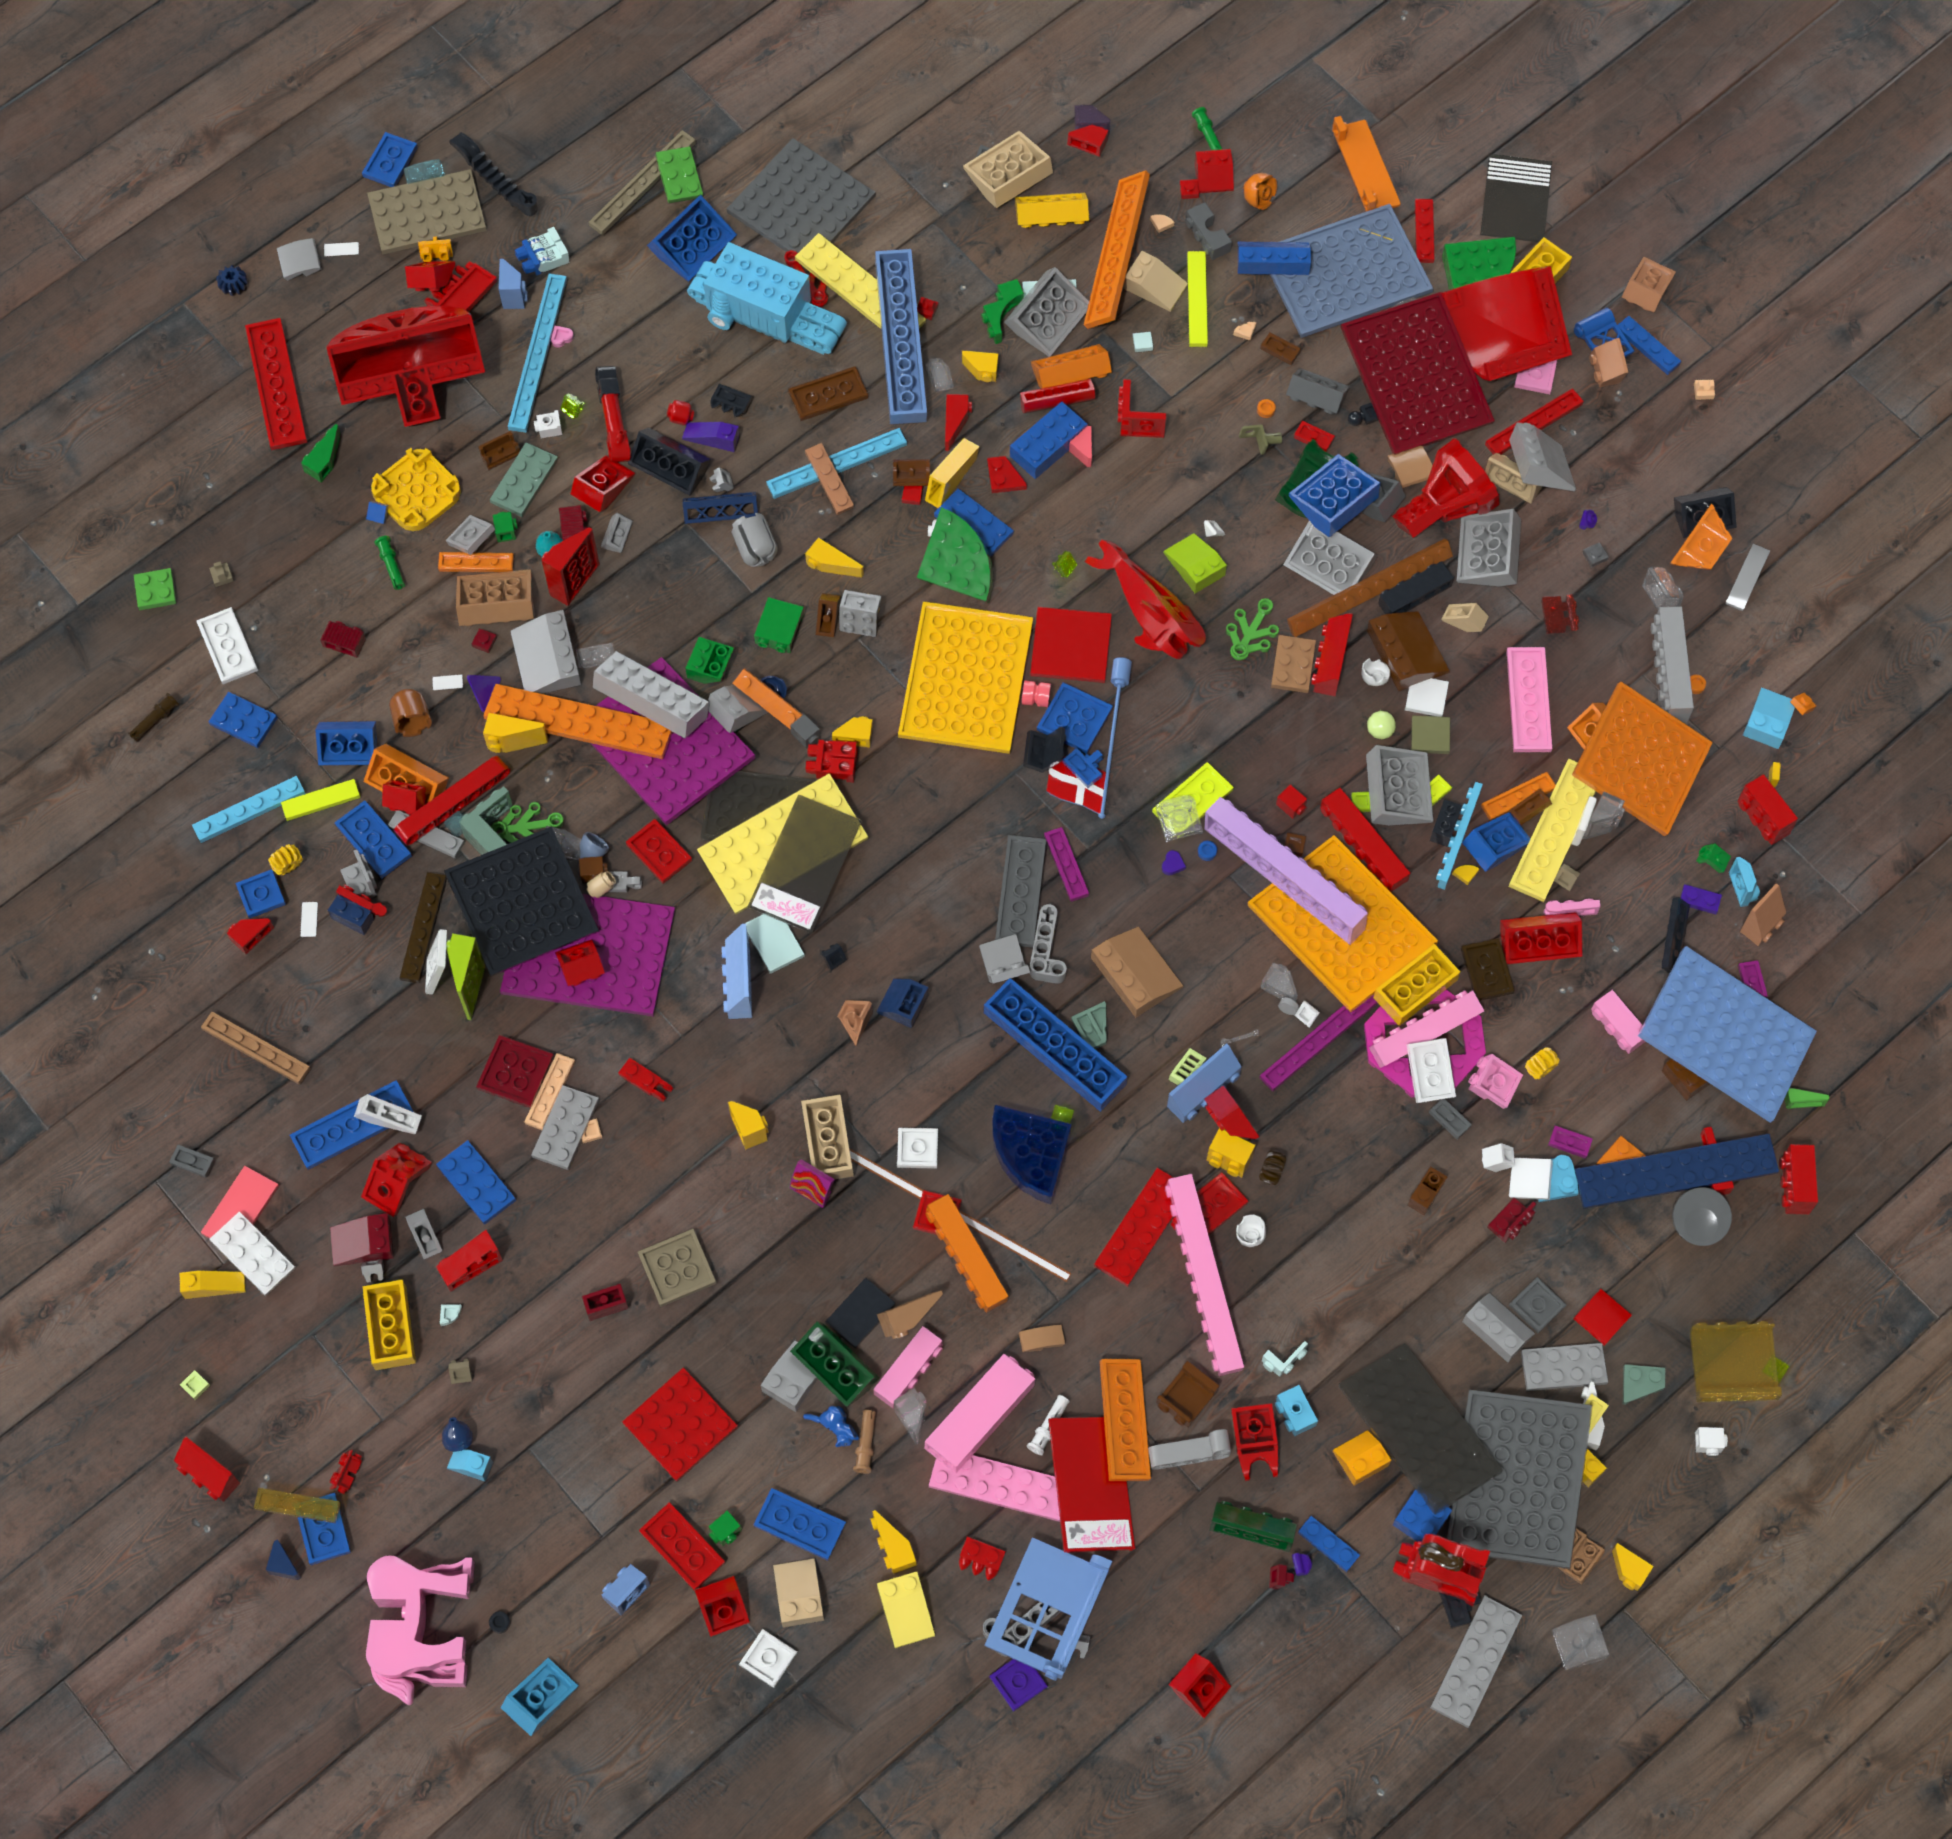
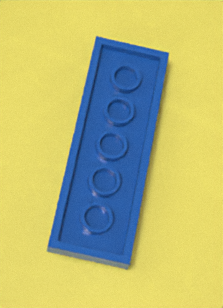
M397 1080L368 1094L413 1112ZM358 1099L290 1134V1137L307 1170L389 1128L371 1124L354 1117L360 1100Z

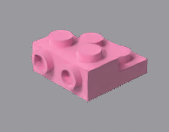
M1493 1054L1481 1057L1477 1063V1067H1479L1477 1073L1472 1074L1468 1081L1471 1084L1469 1090L1483 1099L1488 1098L1503 1109L1507 1108L1523 1074Z

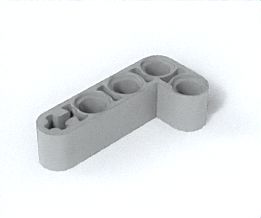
M1051 904L1044 905L1040 910L1030 962V975L1038 981L1062 983L1066 978V965L1063 961L1050 959L1057 923V909ZM1047 914H1050L1049 922H1046ZM1047 931V932H1049L1050 934L1047 935V936H1044V935L1041 934V932ZM1038 949H1045L1046 952H1045V953H1039L1037 950H1038ZM1040 966L1043 970L1036 971L1034 968ZM1059 969L1062 971V973L1055 974L1053 973V971Z
M1225 1429L1216 1430L1209 1433L1208 1437L1151 1446L1148 1448L1151 1469H1165L1227 1458L1231 1454L1228 1431Z
M1039 1602L1021 1618L1036 1624L1031 1617L1034 1614H1040L1044 1604ZM1052 1607L1049 1608L1048 1615L1045 1612L1039 1626L1044 1627L1061 1611ZM989 1618L983 1624V1635L986 1639H988L990 1634L986 1628L989 1625H994L995 1618ZM1015 1622L1010 1628L1005 1630L1002 1639L1021 1647L1029 1640L1033 1628ZM1024 1627L1027 1630V1634L1019 1636L1016 1633L1017 1628Z

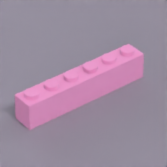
M1465 990L1455 996L1457 999L1453 1002H1450L1448 999L1439 1004L1440 1009L1434 1011L1432 1008L1423 1013L1422 1019L1417 1020V1018L1406 1022L1407 1027L1402 1030L1400 1027H1397L1389 1032L1391 1036L1385 1039L1381 1036L1372 1041L1374 1045L1369 1047L1379 1067L1382 1068L1408 1054L1407 1044L1431 1041L1484 1012L1474 991L1467 993Z

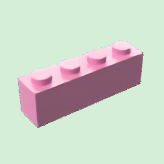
M922 1326L873 1389L874 1395L893 1409L896 1405L900 1406L906 1398L904 1394L909 1388L912 1390L919 1381L917 1379L921 1373L925 1374L931 1365L929 1362L932 1358H937L942 1352V1340Z

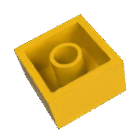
M1219 1128L1209 1147L1207 1161L1215 1168L1221 1167L1227 1170V1173L1231 1176L1242 1178L1253 1158L1255 1145L1240 1137L1229 1136L1227 1131H1221Z

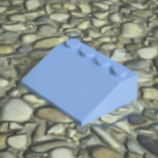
M741 924L725 939V947H722V958H726V964L722 965L723 976H726L727 982L723 983V994H727V1001H724V1012H728L729 1019L752 1018L750 946L746 924Z

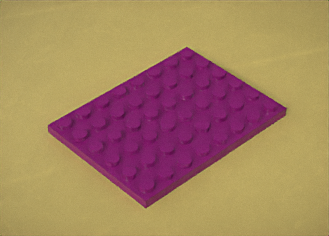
M662 657L647 667L697 695ZM609 696L596 705L606 709L645 717ZM709 711L707 719L686 738L674 732L672 733L663 759L590 743L666 826L755 759V754L734 732L729 733Z
M582 894L599 930L597 933L504 971L500 993L503 995L654 1017L675 907L608 897L596 898L591 895ZM592 939L605 973L597 979H588L577 986H568L555 952Z

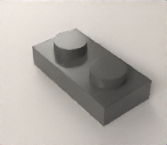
M1441 1099L1429 1110V1114L1457 1140L1472 1125L1445 1099Z
M177 1145L169 1163L207 1178L215 1159Z

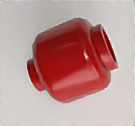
M674 400L673 403H669L666 417H669L671 423L685 426L688 421L693 420L694 410H691L690 403L680 400Z

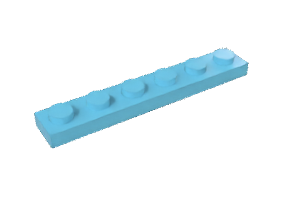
M297 776L207 817L192 826L200 843H203L281 806L283 801L305 795V791Z
M1475 782L1473 788L1469 787L1466 796L1469 799L1468 804H1463L1460 812L1463 815L1462 820H1457L1454 828L1457 834L1455 837L1451 836L1448 847H1451L1450 853H1445L1442 861L1445 864L1444 869H1439L1436 880H1439L1438 888L1445 890L1483 785L1481 783Z

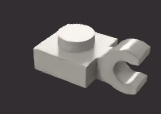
M610 872L614 876L616 883L608 892H627L628 887L642 889L640 877H628V872Z

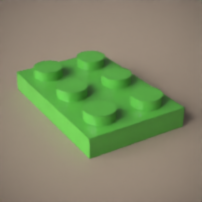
M690 146L656 152L655 156L668 203L696 199L700 195L703 197Z

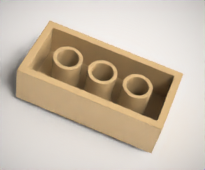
M841 1095L801 1101L811 1165L833 1179L853 1177Z

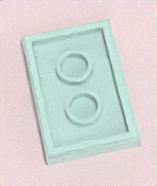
M767 912L745 923L747 933L770 974L805 957L784 918Z

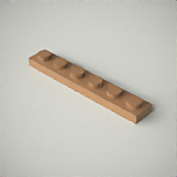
M214 1012L210 1013L201 1026L203 1031L299 1085L310 1071L308 1065Z

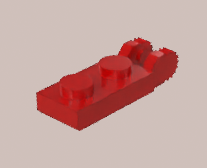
M345 884L343 887L339 885L335 892L337 895L370 910L377 917H382L387 912L386 907L381 903H371V898L364 894L358 896L353 893V888Z
M631 1058L627 1060L618 1072L620 1077L664 1102L666 1097L657 1091L656 1088L660 1086L668 1092L673 1090L670 1084Z

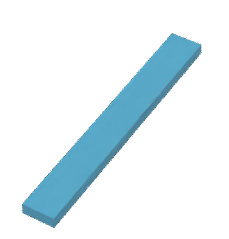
M897 428L830 455L829 458L836 472L840 473L907 446V441L900 428ZM811 464L766 481L773 498L776 499L818 482L819 479Z

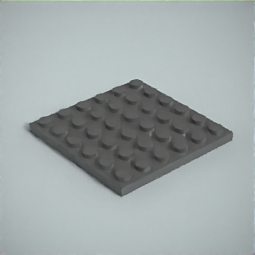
M792 138L727 207V213L784 251L794 250L799 253L818 233L833 243L873 200L876 192Z

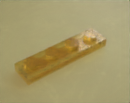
M258 1488L254 1509L336 1523L341 1503L334 1500Z

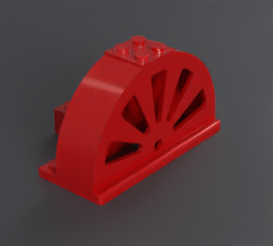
M452 306L412 307L381 314L345 329L337 334L326 346L341 405L396 393L405 427L440 419L432 384L485 372L472 316L468 311Z

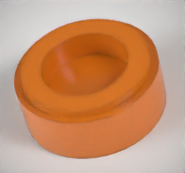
M1269 399L1261 400L1257 406V413L1263 418H1270L1274 415L1276 406Z
M1700 675L1690 676L1692 694L1702 693L1706 687V680Z

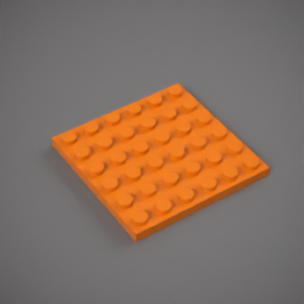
M1619 682L1572 776L1652 829L1666 836L1669 834L1713 742L1623 682Z

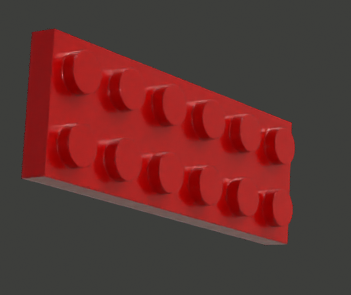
M1159 1168L1155 1170L1097 1258L1094 1267L1125 1286H1129L1173 1218L1170 1210L1172 1201L1171 1197L1167 1198L1165 1186H1167L1168 1179L1174 1177Z

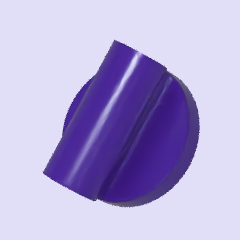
M1583 511L1579 525L1580 529L1585 530L1586 528L1595 527L1597 515L1594 511Z
M1300 1553L1293 1554L1292 1559L1296 1575H1307L1312 1568L1309 1556Z

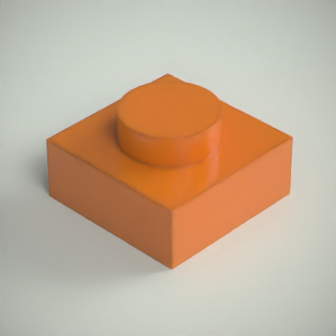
M1805 693L1795 696L1790 701L1801 715H1805L1816 708L1815 703Z

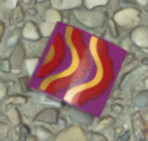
M801 1159L795 1167L790 1189L824 1208L831 1194L830 1189L835 1179Z

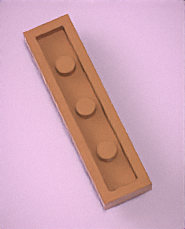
M822 443L806 449L805 454L836 514L839 515L854 508V504Z

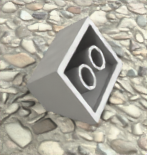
M1490 1293L1478 1301L1463 1319V1323L1507 1362L1535 1335L1531 1329Z

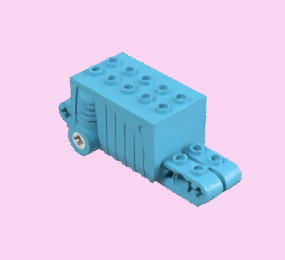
M730 242L727 243L715 264L708 261L703 262L696 277H694L687 289L689 296L707 307L710 311L707 316L708 320L719 329L728 330L733 321L767 336L774 337V339L781 340L783 343L789 340L823 355L824 353H831L847 325L843 317L809 303L811 301L809 275Z

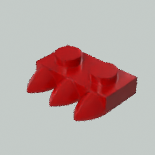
M967 1537L960 1553L959 1567L961 1570H964L973 1562L972 1571L975 1576L986 1568L985 1575L989 1581L997 1575L1006 1551Z

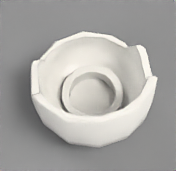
M1369 658L1362 665L1361 675L1368 685L1381 686L1388 682L1390 669L1381 660L1371 661Z
M1254 1214L1244 1216L1242 1222L1236 1228L1237 1239L1242 1245L1247 1247L1260 1245L1266 1238L1265 1222L1261 1217Z

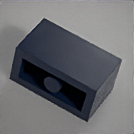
M340 895L336 896L328 909L331 919L362 935L366 934L374 921L370 910Z

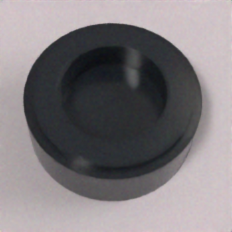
M501 1611L493 1613L489 1619L490 1628L498 1634L506 1632L511 1624L509 1616Z

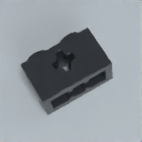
M1444 799L1431 834V842L1448 847L1462 805Z

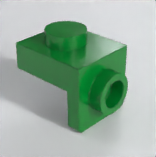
M1710 844L1700 849L1696 861L1699 864L1706 862L1718 873H1722L1725 871L1731 856L1717 844Z

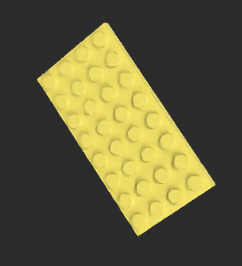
M827 774L703 845L697 851L734 913L738 914L752 906L761 883L780 890L867 840L868 836L830 774Z

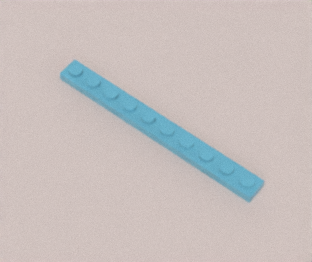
M548 274L508 423V430L527 432L551 336L566 286V276Z

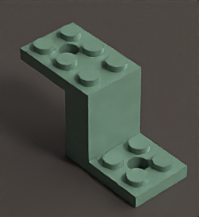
M504 786L501 789L495 790L486 801L480 802L476 809L471 813L465 814L461 821H459L464 838L481 855L507 845L490 827L491 824L513 806L509 791Z

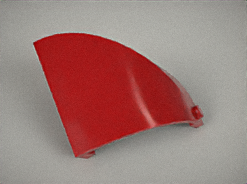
M1551 266L1504 274L1441 292L1473 370L1485 380L1492 381L1572 355Z

